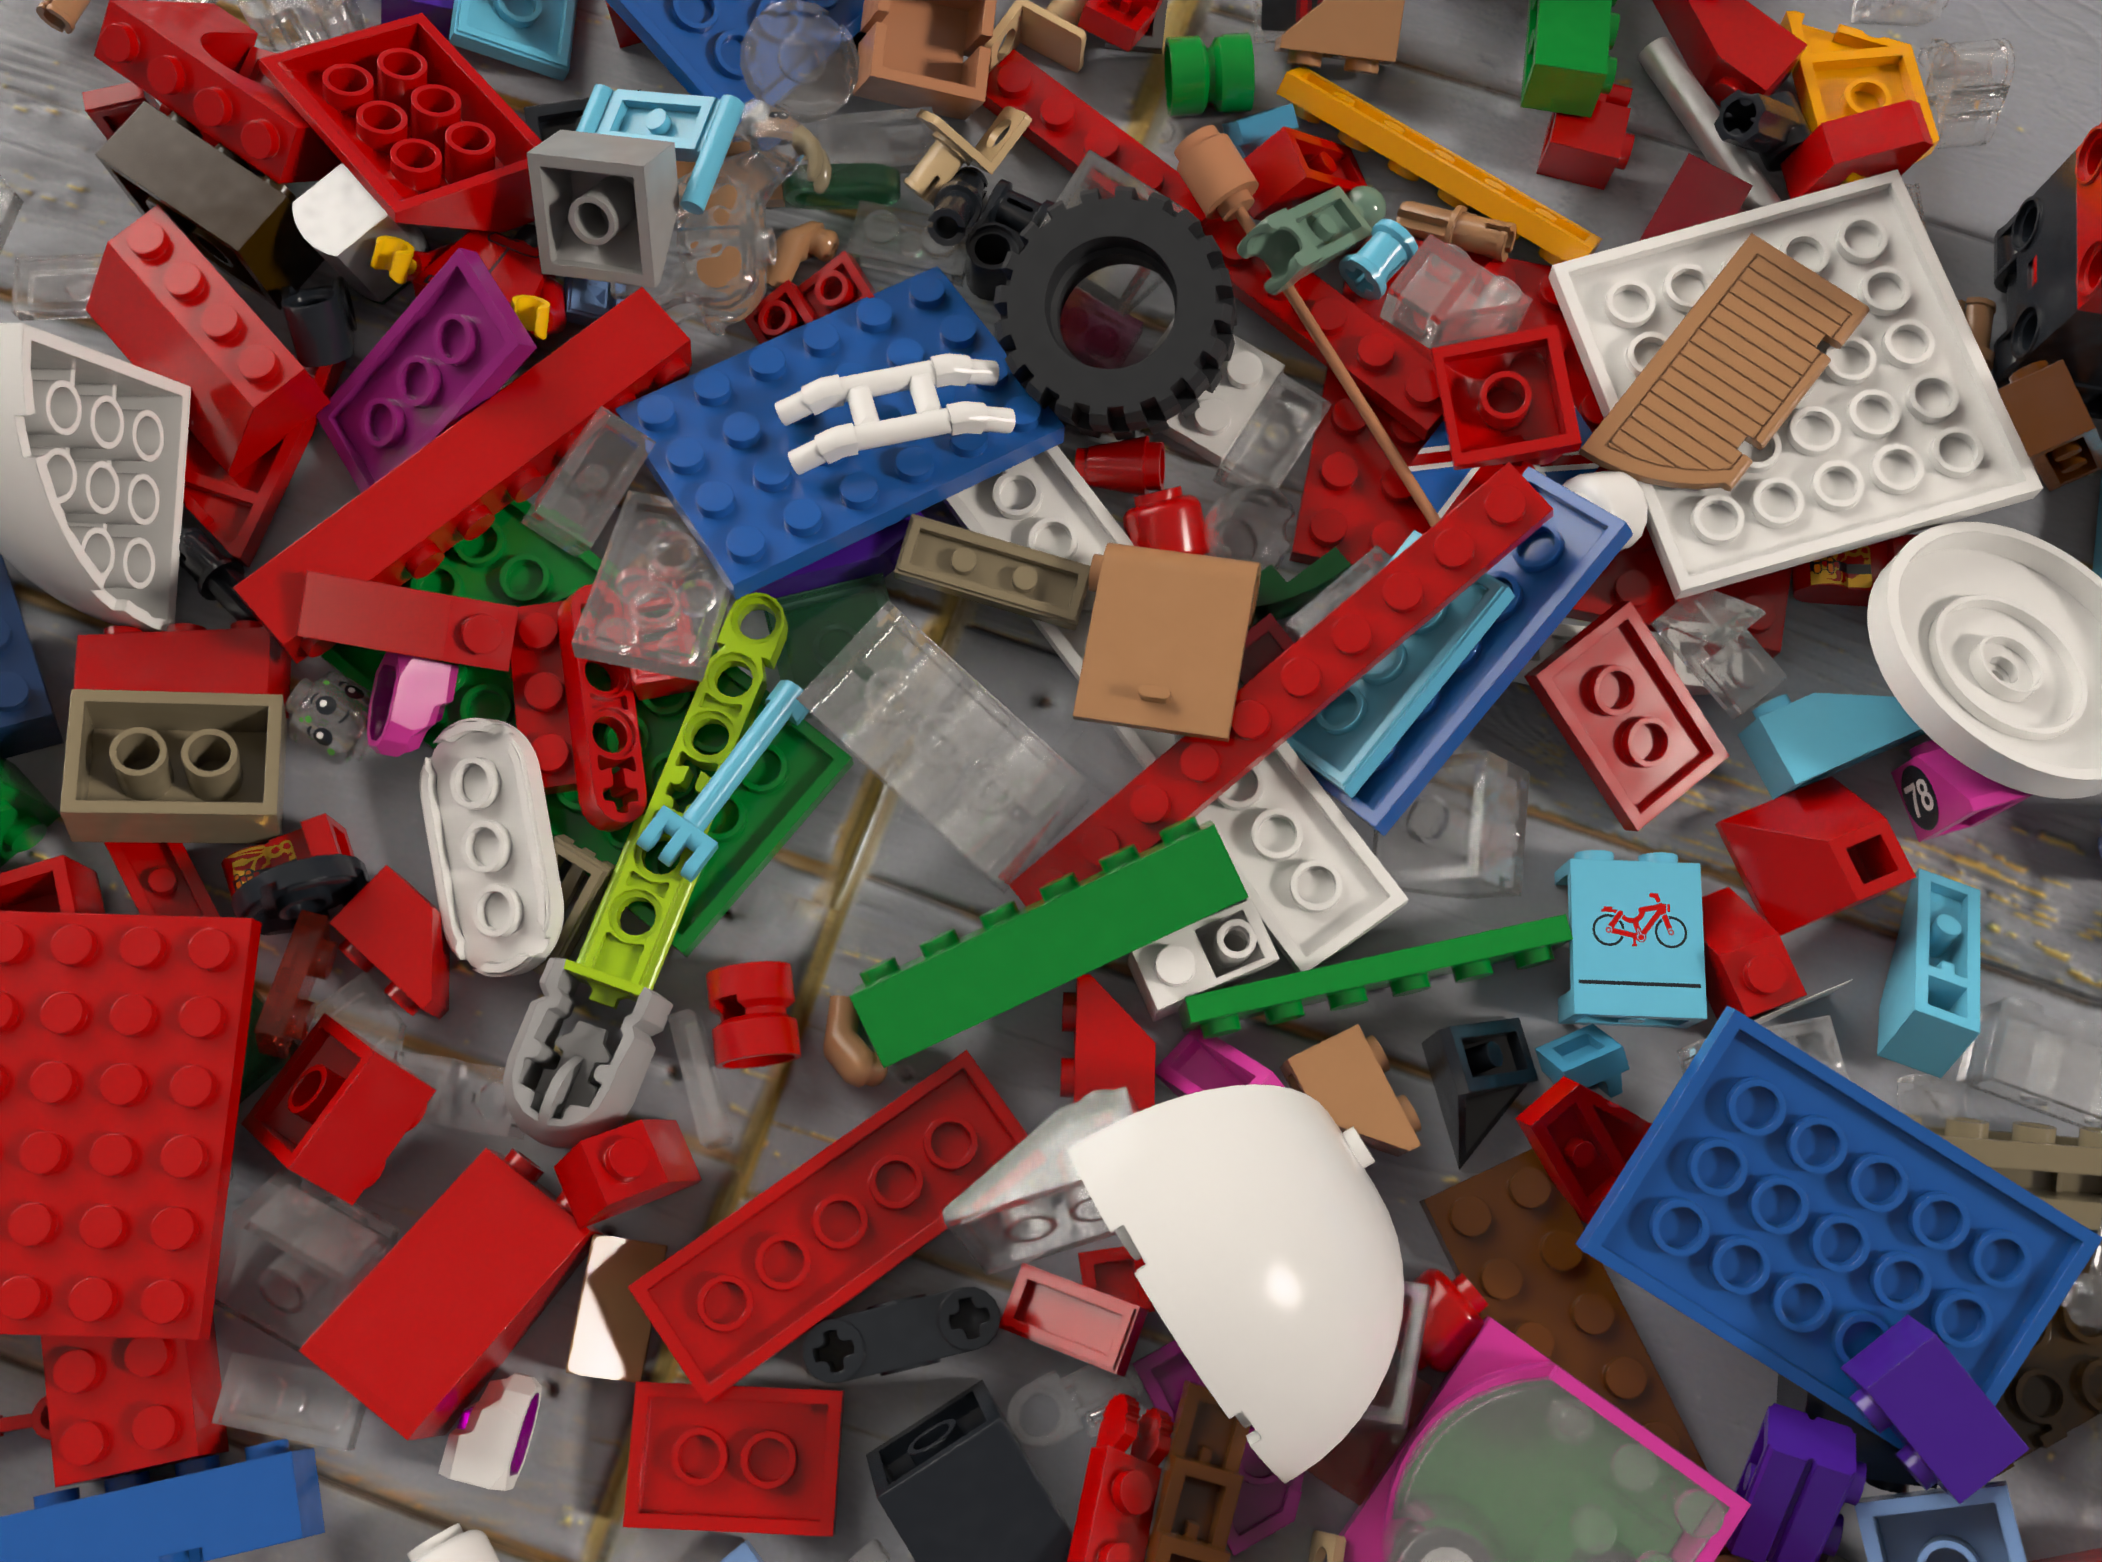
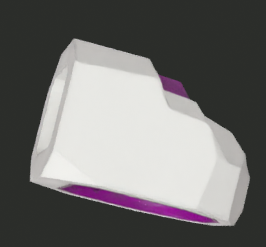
M519 1372L514 1373L507 1379L490 1381L480 1400L464 1409L458 1426L449 1434L438 1474L451 1480L490 1490L507 1491L513 1489L524 1465L537 1420L542 1386L537 1379Z

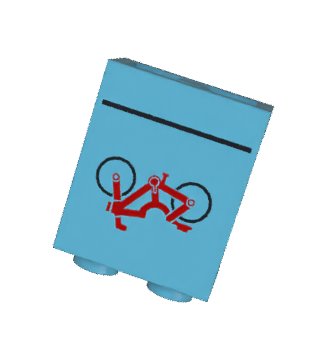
M1606 850L1576 852L1574 858H1570L1554 872L1555 885H1568L1569 927L1573 937L1569 941L1571 990L1558 998V1024L1687 1029L1706 1020L1707 1000L1700 863H1678V855L1666 852L1642 854L1638 856V861L1614 860V853Z

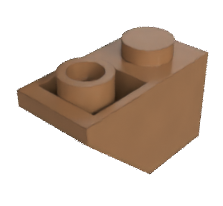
M1323 0L1275 40L1274 51L1288 53L1287 64L1320 68L1322 57L1345 60L1344 71L1377 75L1380 64L1389 65L1396 62L1405 0Z
M1359 1024L1288 1058L1280 1066L1289 1087L1317 1100L1328 1111L1342 1133L1354 1126L1366 1146L1396 1157L1421 1146L1415 1133L1421 1131L1422 1128L1414 1107L1404 1094L1396 1097L1384 1074L1390 1070V1065L1382 1046L1373 1035L1365 1038Z

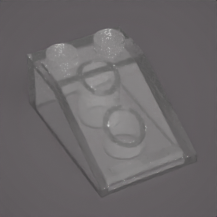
M1127 1087L1116 1090H1096L1086 1094L1078 1102L1060 1107L942 1210L944 1223L986 1275L1022 1265V1262L1029 1263L1117 1235L1116 1232L1110 1233L1067 1149L1101 1129L1140 1111Z

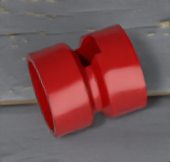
M782 961L747 962L720 967L706 974L709 1010L721 1019V1023L712 1029L716 1068L726 1070L760 1068L788 1063L802 1057L798 1021L796 1018L788 1015L786 1011L795 1002L792 966L790 963Z

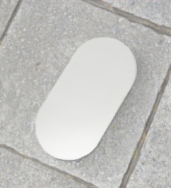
M467 718L449 725L436 738L433 743L439 744L434 749L432 758L425 757L419 780L420 798L439 910L442 918V927L451 950L460 960H467L471 966L477 968L472 970L490 977L520 975L535 969L551 954L560 937L564 921L563 893L541 769L531 743L517 728L499 720Z

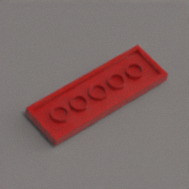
M965 1050L627 1287L705 1405H707L1038 1165L1044 1157L970 1053Z

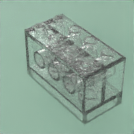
M889 601L796 698L823 729L1003 894L1010 888L1009 884L1035 861L1090 801L1087 780Z

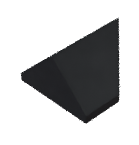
M1519 1018L1449 1026L1436 1031L1421 1043L1459 1170L1526 1085L1538 1081Z

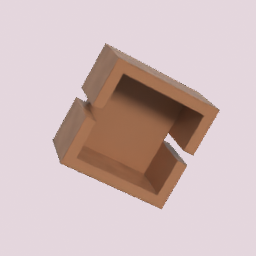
M864 0L860 32L867 34L859 42L853 96L915 110L924 109L933 114L965 121L985 102L991 49L983 46L993 37L997 0ZM964 56L969 57V58L963 63V57H964Z

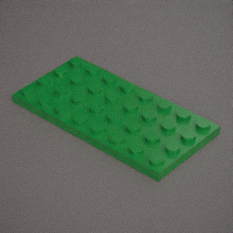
M515 500L495 514L493 524L483 534L473 540H465L463 538L444 553L443 561L433 572L420 579L412 577L401 585V587L521 607L564 601L584 585L596 584L614 593L620 601L624 612L621 578L625 577L527 500L520 503L515 502ZM644 592L638 593L639 603L654 601ZM587 606L581 609L582 616L592 618L594 628L600 624L599 618L589 615ZM669 612L641 616L642 624L676 619ZM678 632L644 638L645 646L678 640ZM694 633L702 678L709 659L718 651ZM590 640L589 642H587L584 646H585V647L591 646V645H592L591 640ZM336 643L331 649L320 655V657L367 695L368 692L372 693L376 671L386 651ZM680 654L647 659L648 667L681 662ZM511 660L509 672L438 661L459 666L453 702L441 707L439 720L427 731L423 739L424 743L434 750L439 743L433 742L445 728L467 718L499 720L517 728ZM587 662L585 674L589 683L597 690L609 691L611 679L605 668L597 663ZM735 666L722 672L718 678L717 688L726 696L736 697L748 691L753 679L739 667ZM768 690L764 693L753 722L766 707L765 700L770 694ZM634 691L647 789V806L642 815H645L696 691L639 700ZM803 719L798 726L789 720L786 722L713 819L707 835L718 842V849L701 870L671 943L686 958L854 765L853 759L849 754ZM594 723L592 734L597 745L604 751L617 752L619 741L614 730L604 723ZM719 724L703 726L694 737L693 744L695 750L704 755L719 753L728 743V730ZM685 760L683 766H689L694 776L686 792L675 790L672 798H674L679 806V812L684 813L686 807L692 804L698 796L695 785L700 772L703 771L709 777H712L716 771L702 770L689 760ZM618 766L612 768V775L620 770ZM610 788L603 792L604 799L615 802L617 810L623 807L622 799L612 797ZM578 791L545 795L553 839L555 836L565 834L575 840L573 844L577 847H586L596 853L595 858L602 862L609 861L616 866L634 821L618 831L606 832L598 830L589 824L583 816L579 805ZM669 841L658 842L646 853L645 864L647 870L654 874L662 875L676 868L680 861V856L670 867L658 860L660 853ZM586 872L585 875L590 877L591 874ZM636 901L625 907L648 927L651 928L655 923L656 912L652 904L645 901Z

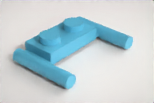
M596 84L576 131L675 142L676 161L696 163L680 205L690 213L701 215L704 213L744 111L745 104L739 98L732 95H723L721 99H717L716 97L625 89L613 90L608 86Z

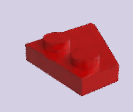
M1565 1076L1515 1118L1555 1187L1575 1209L1580 1220L1586 1224H1589L1652 1125L1633 1112L1607 1100L1602 1095Z

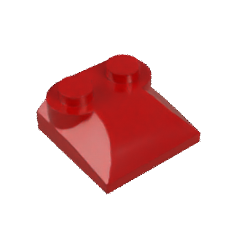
M1557 324L1431 348L1454 470L1519 461L1533 465H1544L1557 460L1565 453L1579 451L1582 441Z

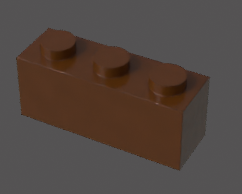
M2063 359L2051 365L2046 360L2029 364L2017 370L2009 377L2010 384L1997 389L2030 460L2049 492L2102 469V441Z

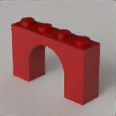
M109 0L94 57L279 184L320 181L342 163L278 89L263 85L238 74L251 46L254 47L258 33L215 3Z

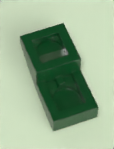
M1334 547L1289 582H1286L1274 566L1270 564L1261 571L1258 601L1252 625L1266 614L1271 613L1276 621L1306 610L1326 599L1343 587L1351 564Z

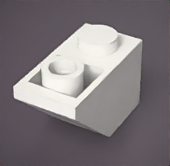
M1250 899L1190 924L1131 952L1127 964L1151 1019L1155 1022L1178 1012V1008L1185 997L1231 987L1272 965L1280 958L1253 900Z

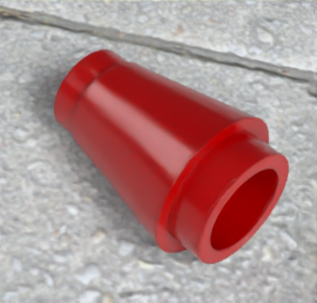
M1148 436L1089 446V448H1077L1075 469L1085 482L1092 487L1138 496L1147 494L1149 491L1163 490L1165 482L1164 443L1150 442Z

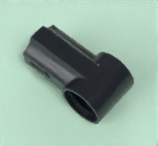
M1738 89L1721 101V111L1714 123L1722 141L1758 153L1766 170L1769 172L1781 171L1780 164L1812 133L1791 91H1781L1765 96L1759 93L1749 94Z

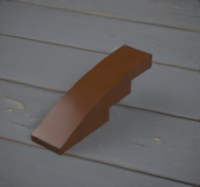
M1188 1380L1184 1382L1173 1432L1170 1437L1172 1439L1170 1452L1166 1456L1144 1562H1229L1231 1556L1225 1548L1244 1476L1239 1473V1468L1247 1441L1246 1435L1249 1433L1250 1426L1247 1428L1243 1427L1236 1416L1229 1419L1205 1385Z

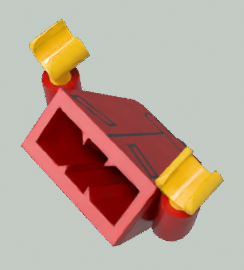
M523 225L513 238L498 232L470 230L460 240L428 252L415 251L410 243L394 236L383 235L377 237L370 267L375 270H388L390 278L398 284H404L406 281L413 282L415 297L421 293L456 250L463 248L478 253L534 343H536L537 339H546L547 335L559 334L566 327L565 291L563 286L556 281L555 275L541 273L535 225Z

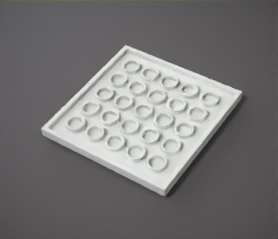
M1898 169L1552 265L1548 278L1603 418L1608 415L1751 233L1861 301L1870 309L1841 349H1836L1823 340L1820 342L1816 349L1826 354L1831 359V362L1764 449L1759 450L1746 441L1741 444L1738 450L1752 460V464L1731 491H1725L1722 488H1670L1637 481L1645 494L1648 505L1646 527L1675 600L2034 499L2043 489Z

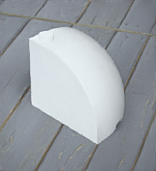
M0 323V554L22 575L43 591L62 603L96 619L118 626L134 627L143 632L167 631L168 625L175 624L191 386L25 323Z
M1236 1085L1204 1090L1156 1104L1101 1129L1067 1149L1110 1233L1116 1232L1124 1247L1136 1261L1141 1258L1143 1259L1145 1265L1138 1268L1134 1274L1207 1389L1229 1419L1236 1416L1245 1428L1253 1425L1255 1430L1246 1435L1255 1453L1284 1484L1319 1462L1345 1438L1361 1419L1376 1396L1389 1369L1397 1345L1403 1316L1404 1276L1398 1237L1390 1214L1377 1188L1365 1170L1375 1160L1354 1126L1342 1133L1328 1111L1317 1100L1297 1090L1275 1085Z

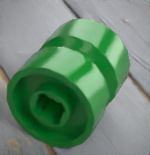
M1248 32L1222 34L1221 37H1214L1209 48L1206 47L1199 35L1166 38L1164 47V82L1169 117L1202 115L1208 102H1211L1217 111H1223L1224 114L1251 112L1254 103L1255 68L1253 45Z

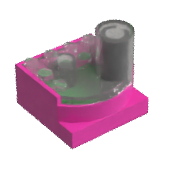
M1487 1315L1484 1319V1325L1475 1339L1443 1379L1339 1535L1346 1538L1344 1562H1714L1751 1504L1723 1482Z

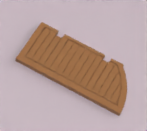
M1751 233L1588 438L1578 454L1607 470L1627 473L1637 481L1647 484L1683 489L1722 488L1725 491H1731L1752 464V460L1745 454H1742L1738 448L1746 441L1759 450L1764 449L1831 362V359L1826 354L1816 349L1823 340L1832 347L1841 349L1870 311L1869 307Z

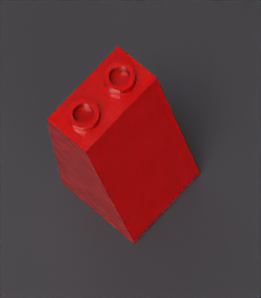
M485 1148L317 1328L298 1351L407 1441L446 1435L463 1414L464 1409L471 1404L589 1254L593 1235L604 1234L593 1225L579 1230L564 1191L556 1197L537 1182L544 1174V1171L524 1154L512 1148L505 1156L500 1152Z

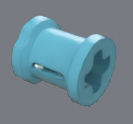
M1381 219L1372 227V237L1356 254L1346 255L1339 263L1340 275L1346 281L1349 288L1368 301L1373 299L1379 300L1386 293V283L1401 267L1412 265L1420 254L1414 237L1406 228L1391 219Z

